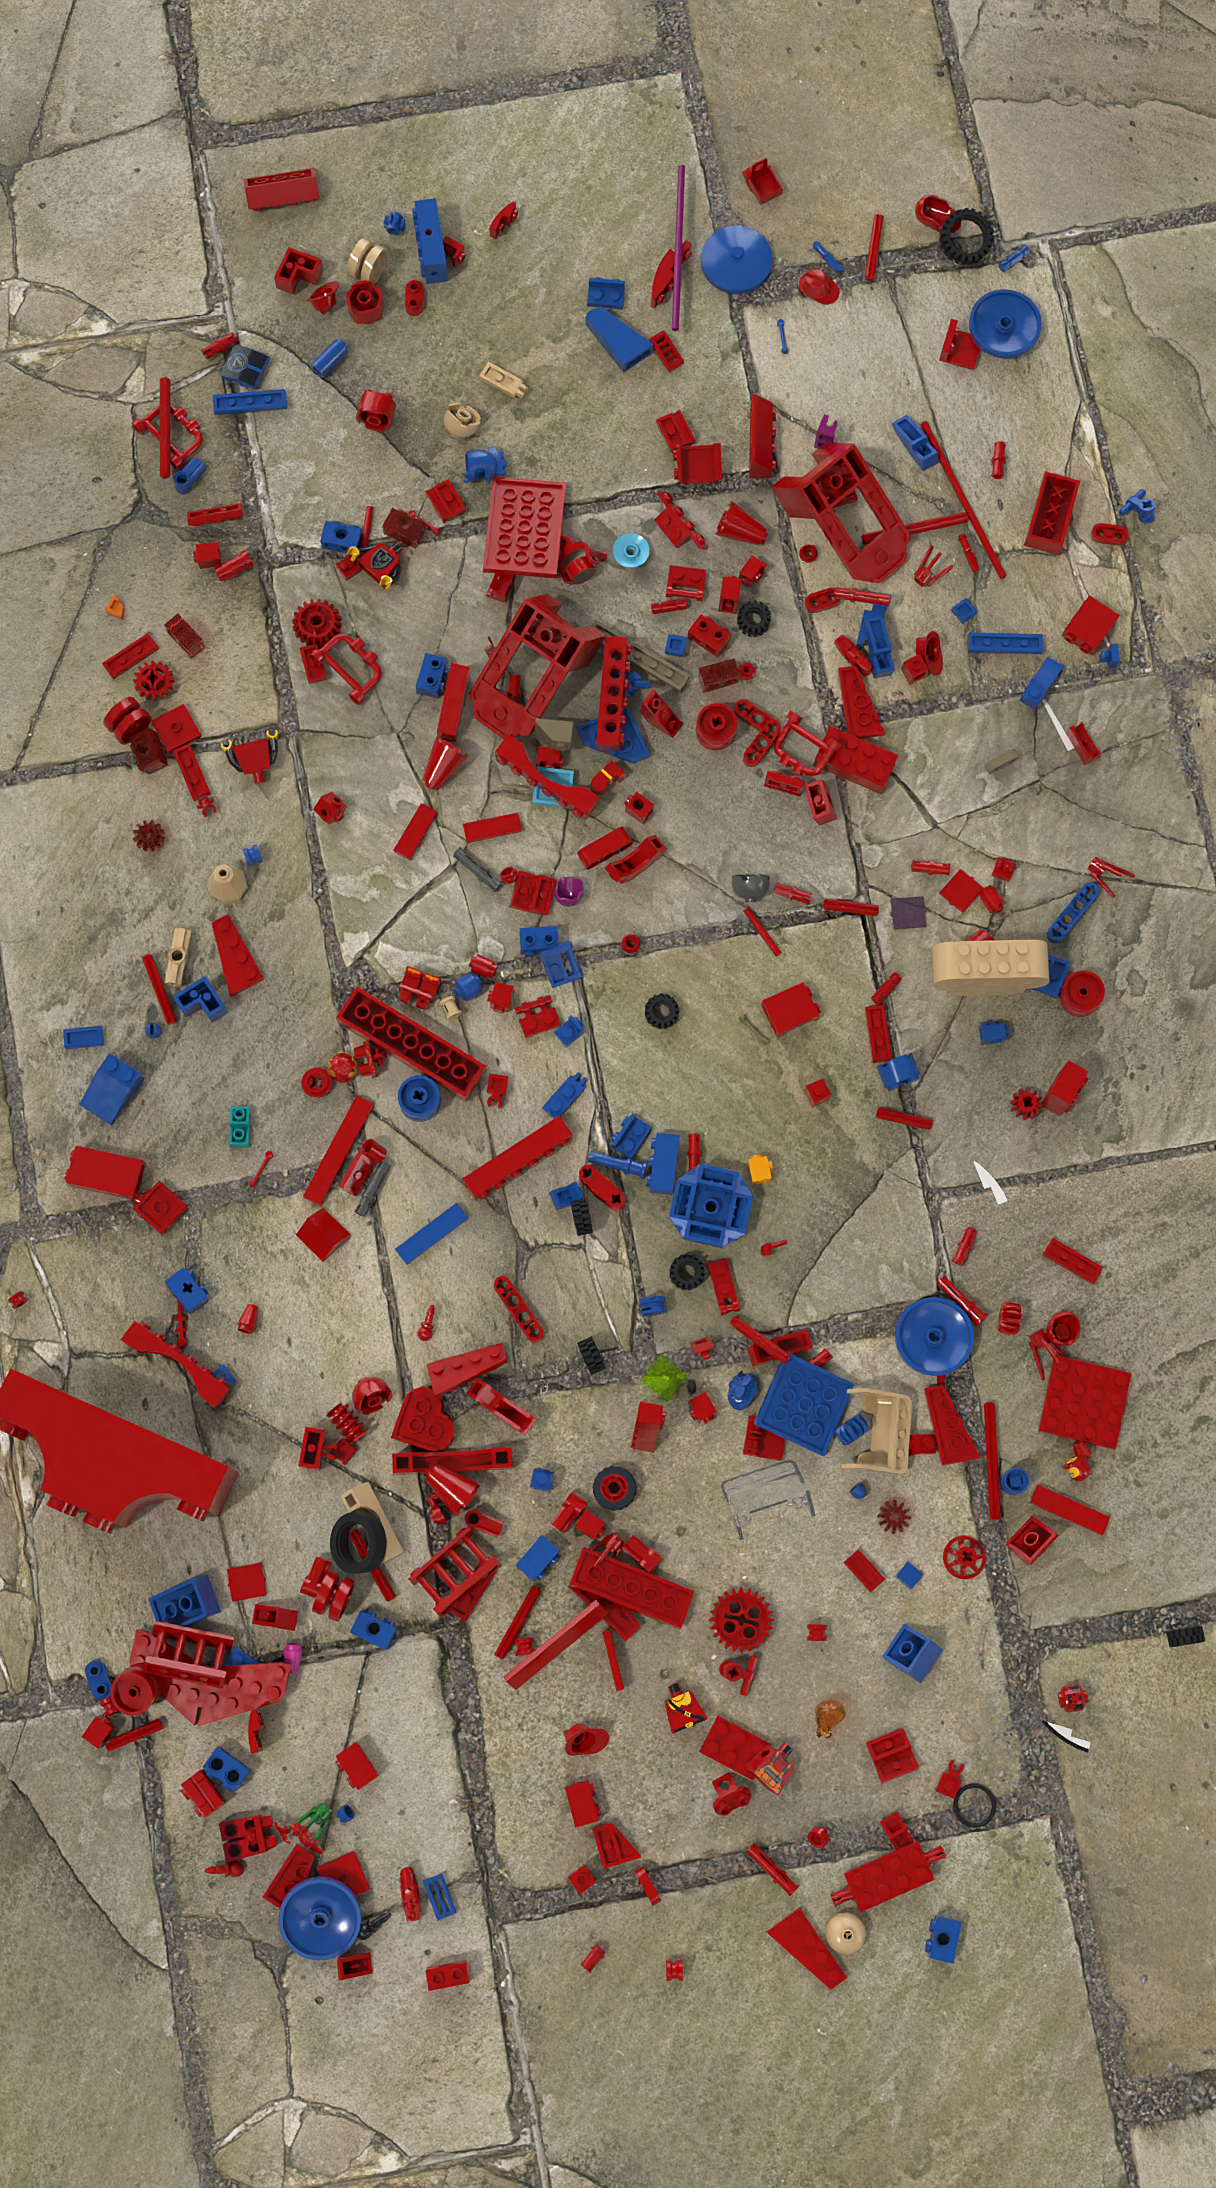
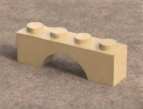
M369 1482L353 1487L341 1495L349 1513L367 1512L376 1516L382 1523L386 1533L387 1548L380 1565L404 1553Z

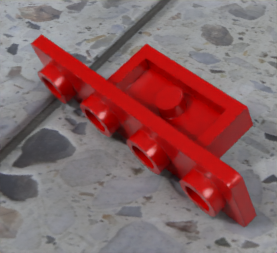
M659 491L657 496L667 508L654 521L675 548H679L690 537L699 549L706 550L708 548L706 539L695 531V525L684 517V511L673 503V497L668 492Z

